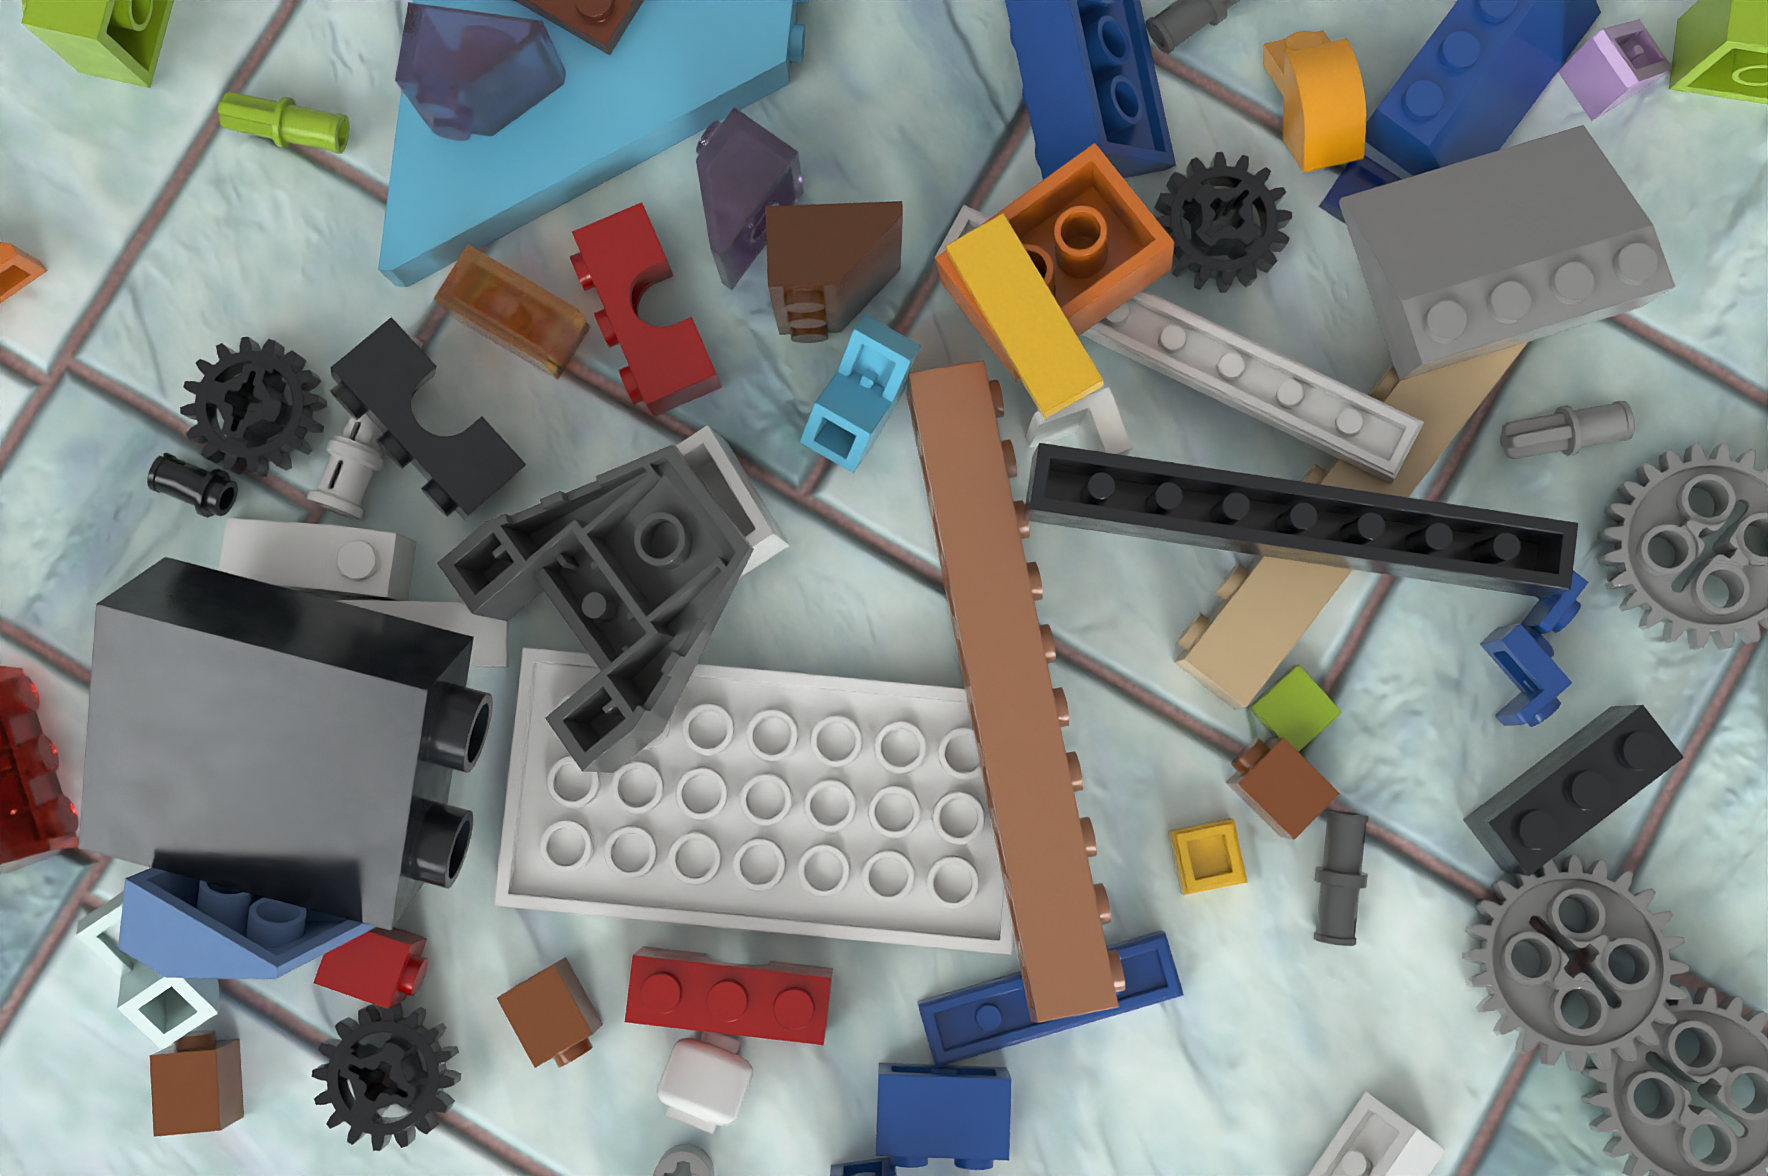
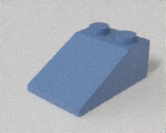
M149 868L125 878L118 949L166 978L277 979L375 928V926L167 871Z

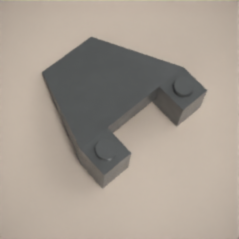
M674 445L597 475L596 481L567 493L559 491L540 499V504L514 515L503 514L488 520L437 563L468 609L475 615L509 621L544 591L599 667L600 673L545 717L582 772L614 773L664 731L754 550L679 449Z

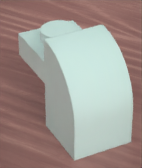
M123 891L79 920L76 936L121 978L117 1009L159 1049L163 1050L218 1013V979L166 978L119 950Z

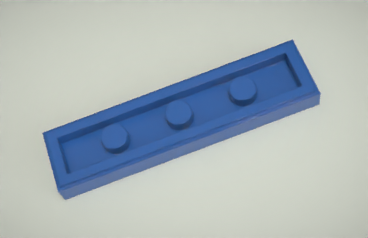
M1161 930L1106 946L1107 951L1117 950L1124 972L1125 990L1116 992L1118 1008L1041 1023L1032 1022L1030 1020L1021 971L917 1001L935 1068L1184 996L1166 933Z

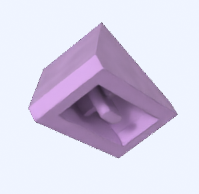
M1640 19L1604 28L1596 33L1558 72L1591 121L1659 80L1674 68Z

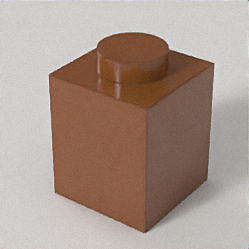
M1284 737L1269 738L1265 743L1259 738L1251 741L1231 762V765L1237 771L1225 782L1280 837L1293 840L1340 794Z
M566 957L496 998L534 1068L552 1058L558 1068L582 1056L593 1048L588 1037L593 1035L603 1025Z
M215 1030L188 1032L176 1040L173 1046L149 1055L154 1137L221 1131L244 1117L240 1039L216 1041Z

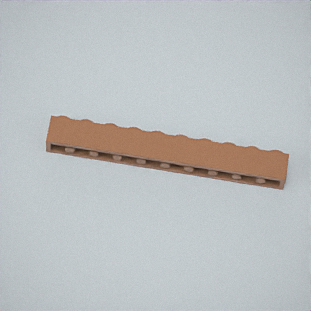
M984 360L908 373L906 395L1030 1020L1041 1023L1118 1008L1116 992L1125 990L1124 972L1117 950L1107 951L1102 924L1111 922L1110 906L1103 883L1093 884L1088 857L1097 855L1096 839L1090 818H1079L1074 792L1083 790L1082 772L1076 752L1066 753L1061 727L1069 726V711L1062 687L1052 689L1047 664L1056 662L1055 644L1049 624L1039 625L1034 601L1042 600L1043 598L1042 582L1037 563H1026L1021 539L1029 538L1030 536L1029 521L1023 520L1024 501H1013L1009 478L1017 476V466L1011 440L1001 441L996 418L1004 417L1001 387L998 380L988 381Z

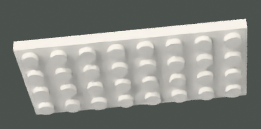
M523 647L494 906L1012 955L1014 934L965 689L697 664L664 731L614 773L582 772L545 717L600 673L601 670L589 653Z

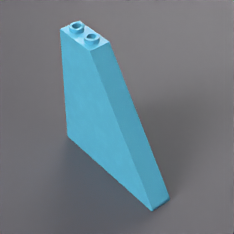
M413 0L378 270L395 286L409 287L789 85L792 62H803L805 47V25L796 24L798 3L809 4V0H644L611 55L606 54L514 0Z

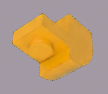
M1322 30L1318 32L1300 31L1289 35L1286 39L1265 43L1263 48V66L1284 97L1283 141L1303 173L1364 159L1366 134L1365 93L1358 62L1348 40L1345 38L1331 42Z

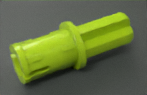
M234 92L225 93L222 102H219L218 105L219 120L222 127L227 130L273 139L278 147L285 148L294 143L342 154L347 146L350 128L348 116L345 114H333L297 106L295 101L289 97H282L277 102Z

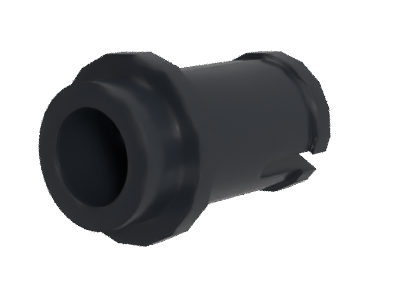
M167 452L155 459L148 472L147 484L149 489L158 493L162 492L194 505L197 514L207 518L214 515H226L233 507L237 498L238 485L235 481L230 480L228 472L219 468L209 472L177 459L176 456Z

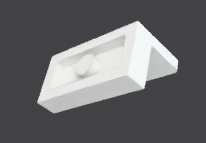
M1110 387L1087 395L1045 420L1040 411L1035 412L1025 435L1029 448L1038 446L1039 443H1047L1076 433L1081 449L1126 456L1133 449Z
M1365 1092L1308 1176H1429L1442 1157L1444 1148L1368 1092Z

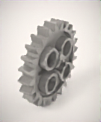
M1694 443L1685 449L1684 463L1672 449L1659 456L1661 471L1648 462L1635 470L1642 486L1627 480L1618 486L1617 491L1628 504L1612 503L1605 507L1604 513L1618 522V526L1598 532L1597 538L1615 544V551L1598 558V564L1617 566L1619 574L1605 584L1606 589L1626 587L1630 594L1622 601L1619 609L1621 612L1638 606L1644 609L1645 612L1638 626L1641 630L1648 629L1661 621L1665 623L1663 642H1674L1684 631H1687L1689 648L1693 650L1704 648L1710 633L1718 650L1733 647L1735 632L1746 644L1761 640L1758 623L1768 629V550L1765 556H1758L1753 554L1744 542V532L1747 526H1755L1761 529L1768 539V466L1760 471L1754 469L1756 450H1747L1734 462L1731 461L1728 443H1721L1713 448L1709 459H1707L1700 443ZM1691 488H1701L1712 496L1714 512L1711 518L1702 517L1691 509L1688 502ZM1737 501L1743 502L1746 505L1744 513L1713 544L1712 550L1717 555L1698 563L1687 578L1683 589L1680 592H1675L1672 589L1673 581L1680 572L1685 570L1699 556L1706 545L1701 538L1719 530L1732 513ZM1652 537H1661L1673 546L1675 560L1670 568H1663L1651 560L1648 553V544ZM1708 575L1719 577L1726 583L1729 590V599L1725 606L1717 607L1706 599L1703 592V583Z
M1573 854L1565 857L1561 873H1559L1556 864L1551 859L1537 870L1538 878L1534 874L1525 876L1513 873L1517 888L1501 879L1494 882L1491 887L1500 903L1496 904L1486 900L1476 903V909L1488 921L1486 925L1472 924L1466 926L1465 932L1481 941L1480 949L1462 953V959L1480 964L1481 973L1470 977L1465 982L1466 986L1486 987L1489 995L1476 1006L1478 1012L1499 1011L1502 1016L1493 1029L1496 1035H1504L1516 1029L1520 1033L1516 1041L1515 1051L1526 1054L1537 1044H1540L1541 1064L1546 1066H1554L1560 1058L1562 1051H1564L1569 1070L1583 1071L1587 1053H1589L1598 1069L1607 1070L1612 1069L1611 1049H1614L1625 1061H1635L1638 1059V1054L1633 1039L1636 1038L1648 1046H1657L1661 1042L1650 1024L1653 1021L1665 1025H1674L1677 1022L1675 1016L1663 1004L1665 1000L1686 999L1687 993L1670 984V975L1688 972L1689 965L1670 960L1669 951L1684 944L1685 940L1684 937L1663 935L1661 927L1668 923L1674 915L1671 911L1651 914L1647 906L1653 900L1656 893L1652 888L1633 895L1629 892L1633 876L1632 872L1625 871L1619 873L1610 881L1607 879V862L1600 859L1594 861L1587 872L1583 873L1579 856ZM1565 898L1577 901L1585 910L1587 917L1586 925L1580 933L1571 932L1560 921L1559 907ZM1532 916L1537 917L1542 922V926L1558 946L1543 934L1538 933L1530 925L1529 921ZM1519 941L1528 942L1539 953L1540 967L1532 977L1519 973L1512 963V949ZM1616 947L1623 948L1634 959L1635 973L1627 983L1616 979L1609 969V955ZM1579 949L1584 957L1580 959L1578 965L1584 973L1567 974L1564 967L1567 965L1569 958L1562 950L1567 952ZM1589 977L1605 990H1609L1618 999L1619 1003L1615 1009L1607 1004L1606 998ZM1571 990L1583 996L1589 1009L1587 1020L1578 1028L1566 1022L1560 1008L1563 997Z
M1676 985V987L1687 993L1686 999L1669 1000V1004L1665 1000L1663 1004L1677 1019L1674 1025H1665L1654 1021L1650 1024L1661 1041L1657 1046H1648L1635 1038L1633 1042L1637 1049V1060L1625 1061L1614 1049H1611L1612 1069L1603 1070L1597 1067H1586L1581 1071V1074L1599 1082V1091L1581 1096L1582 1102L1601 1107L1603 1111L1602 1115L1595 1118L1588 1125L1591 1130L1611 1132L1613 1134V1137L1602 1150L1605 1155L1616 1158L1629 1154L1622 1172L1626 1176H1643L1648 1171V1176H1768L1765 1169L1768 1167V1033L1763 1034L1761 1032L1768 1014L1764 1011H1751L1741 1017L1743 998L1727 995L1717 1007V996L1714 988L1699 987L1692 1002L1686 986ZM1687 1028L1693 1031L1700 1043L1699 1054L1690 1064L1683 1063L1675 1050V1040L1678 1034ZM1653 1052L1661 1063L1679 1079L1701 1083L1697 1090L1699 1095L1718 1110L1738 1121L1745 1129L1744 1134L1738 1137L1729 1125L1712 1110L1690 1105L1692 1100L1690 1092L1670 1077L1653 1068L1646 1061L1647 1053ZM1746 1074L1753 1082L1755 1096L1750 1105L1740 1109L1733 1101L1731 1086L1738 1076ZM1645 1079H1651L1658 1087L1660 1100L1655 1110L1643 1115L1634 1102V1091L1640 1082ZM1706 1124L1711 1129L1715 1138L1714 1148L1710 1155L1698 1160L1690 1148V1137L1697 1127Z

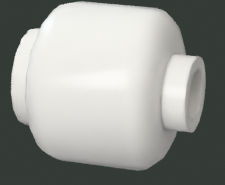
M703 1032L700 1040L692 1038L678 1040L673 1046L657 1087L658 1098L668 1105L664 1115L711 1134L714 1133L716 1125L725 1126L732 1124L739 1114L753 1076L752 1065L746 1059L736 1055L741 1042L720 1033Z

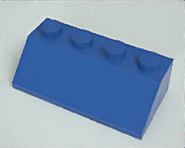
M1005 0L1011 27L1010 40L1017 55L1023 83L1022 96L1029 112L1036 145L1035 158L1041 169L1043 180L1094 143L1123 178L1164 171L1176 166L1140 0Z
M1457 0L1366 121L1365 142L1412 176L1500 150L1601 14L1597 1Z

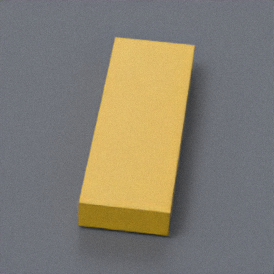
M1004 213L945 246L950 260L1044 420L1104 386L1103 378Z

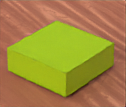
M1294 665L1248 707L1275 738L1284 737L1298 752L1342 713L1300 665Z

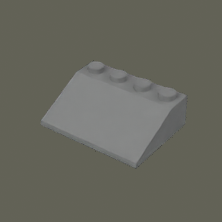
M1584 125L1342 197L1339 200V205L1399 381L1643 307L1675 288L1654 225Z

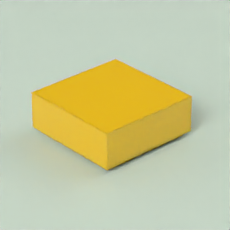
M1227 818L1168 830L1181 894L1188 895L1247 883L1234 819Z

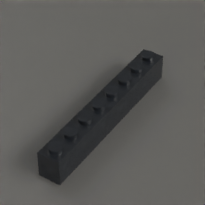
M1039 443L1032 456L1023 517L1025 521L1534 597H1545L1571 590L1578 523L1045 443Z

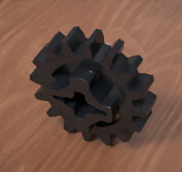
M1216 152L1210 167L1207 169L1197 157L1191 159L1186 168L1187 178L1178 172H1174L1166 184L1170 193H1160L1154 206L1157 211L1164 214V216L1156 218L1157 221L1174 241L1173 255L1179 261L1172 274L1177 278L1188 269L1196 273L1194 278V288L1200 290L1209 278L1216 279L1219 292L1226 293L1231 287L1235 276H1237L1239 282L1245 288L1252 285L1257 278L1256 268L1268 273L1278 261L1272 252H1281L1289 242L1290 238L1283 232L1278 231V229L1286 227L1292 219V212L1277 210L1276 205L1284 197L1286 191L1284 187L1268 190L1264 185L1271 173V170L1267 167L1258 171L1255 175L1247 172L1249 166L1248 156L1242 155L1236 165L1230 167L1226 164L1223 152ZM1213 186H1225L1229 188L1215 189ZM1253 205L1258 212L1261 228L1253 222ZM1231 209H1236V212L1230 219V225L1224 226L1221 230L1217 229L1210 237L1206 236L1213 225L1212 221L1218 220L1222 215L1225 217ZM1182 210L1185 212L1182 217L1190 223L1191 239L1189 241L1182 228ZM1227 255L1231 260H1217L1207 256Z
M242 337L238 353L223 343L217 345L219 361L213 365L199 359L195 364L204 374L201 382L185 381L183 388L196 395L195 403L180 407V414L197 420L198 423L186 432L188 439L199 444L207 443L201 455L216 464L224 460V469L241 475L246 466H248L250 473L259 477H267L270 461L286 471L291 469L292 462L289 453L295 449L309 455L313 450L308 442L304 440L307 432L323 433L325 428L322 424L312 419L313 411H319L327 407V400L319 395L310 393L311 390L322 382L320 377L311 370L302 371L307 360L293 350L284 355L285 347L275 340L268 339L261 350L259 343L250 337ZM287 383L291 390L293 406L288 404L283 394ZM251 402L255 404L262 402V407L259 412H247L249 404ZM217 409L224 420L222 430L217 419ZM279 434L276 438L266 443L267 439Z
M400 1002L389 1009L384 1008L381 1017L375 1005L372 1004L358 1010L359 1023L347 1017L335 1025L336 1031L342 1040L330 1038L320 1044L318 1050L328 1057L330 1062L312 1070L311 1077L327 1081V1089L316 1096L314 1101L316 1105L332 1103L336 1111L326 1123L330 1129L344 1121L351 1126L347 1138L349 1144L353 1145L366 1134H371L373 1151H381L389 1144L393 1134L401 1148L406 1147L416 1139L415 1127L427 1135L439 1124L433 1111L445 1113L453 1106L455 1100L443 1090L444 1088L454 1086L461 1080L462 1073L446 1068V1062L458 1054L459 1050L457 1046L441 1048L438 1039L447 1029L444 1023L436 1025L429 1030L423 1026L426 1009L420 1007L414 1010L407 1018H404ZM380 1032L392 1033L390 1039L385 1041L383 1047L380 1048L370 1043L366 1045L359 1043L370 1034ZM418 1049L424 1057L427 1066V1072L424 1071L422 1068V1064L417 1052ZM384 1063L392 1066L389 1078L396 1083L390 1087H386L382 1083L385 1073L382 1069L378 1068ZM348 1080H350L355 1098L350 1091ZM393 1104H398L404 1108H408L411 1105L416 1108L411 1113L400 1117H382L384 1111Z

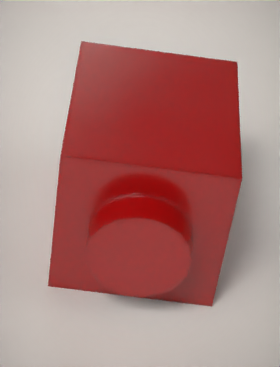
M375 927L325 953L313 983L389 1009L404 1001L407 994L414 996L419 990L428 967V958L421 956L427 938L395 927L392 931Z

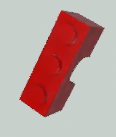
M641 202L572 231L580 252L569 256L584 291L596 288L604 309L595 312L594 316L608 347L611 348L620 344L628 366L618 371L633 405L644 401L655 417L722 388L692 317L670 326L657 327L645 323L638 316V307L643 294L651 286L674 276L643 203Z
M643 946L632 957L624 1022L824 1045L833 968L770 961L764 965L736 964L706 958V953Z

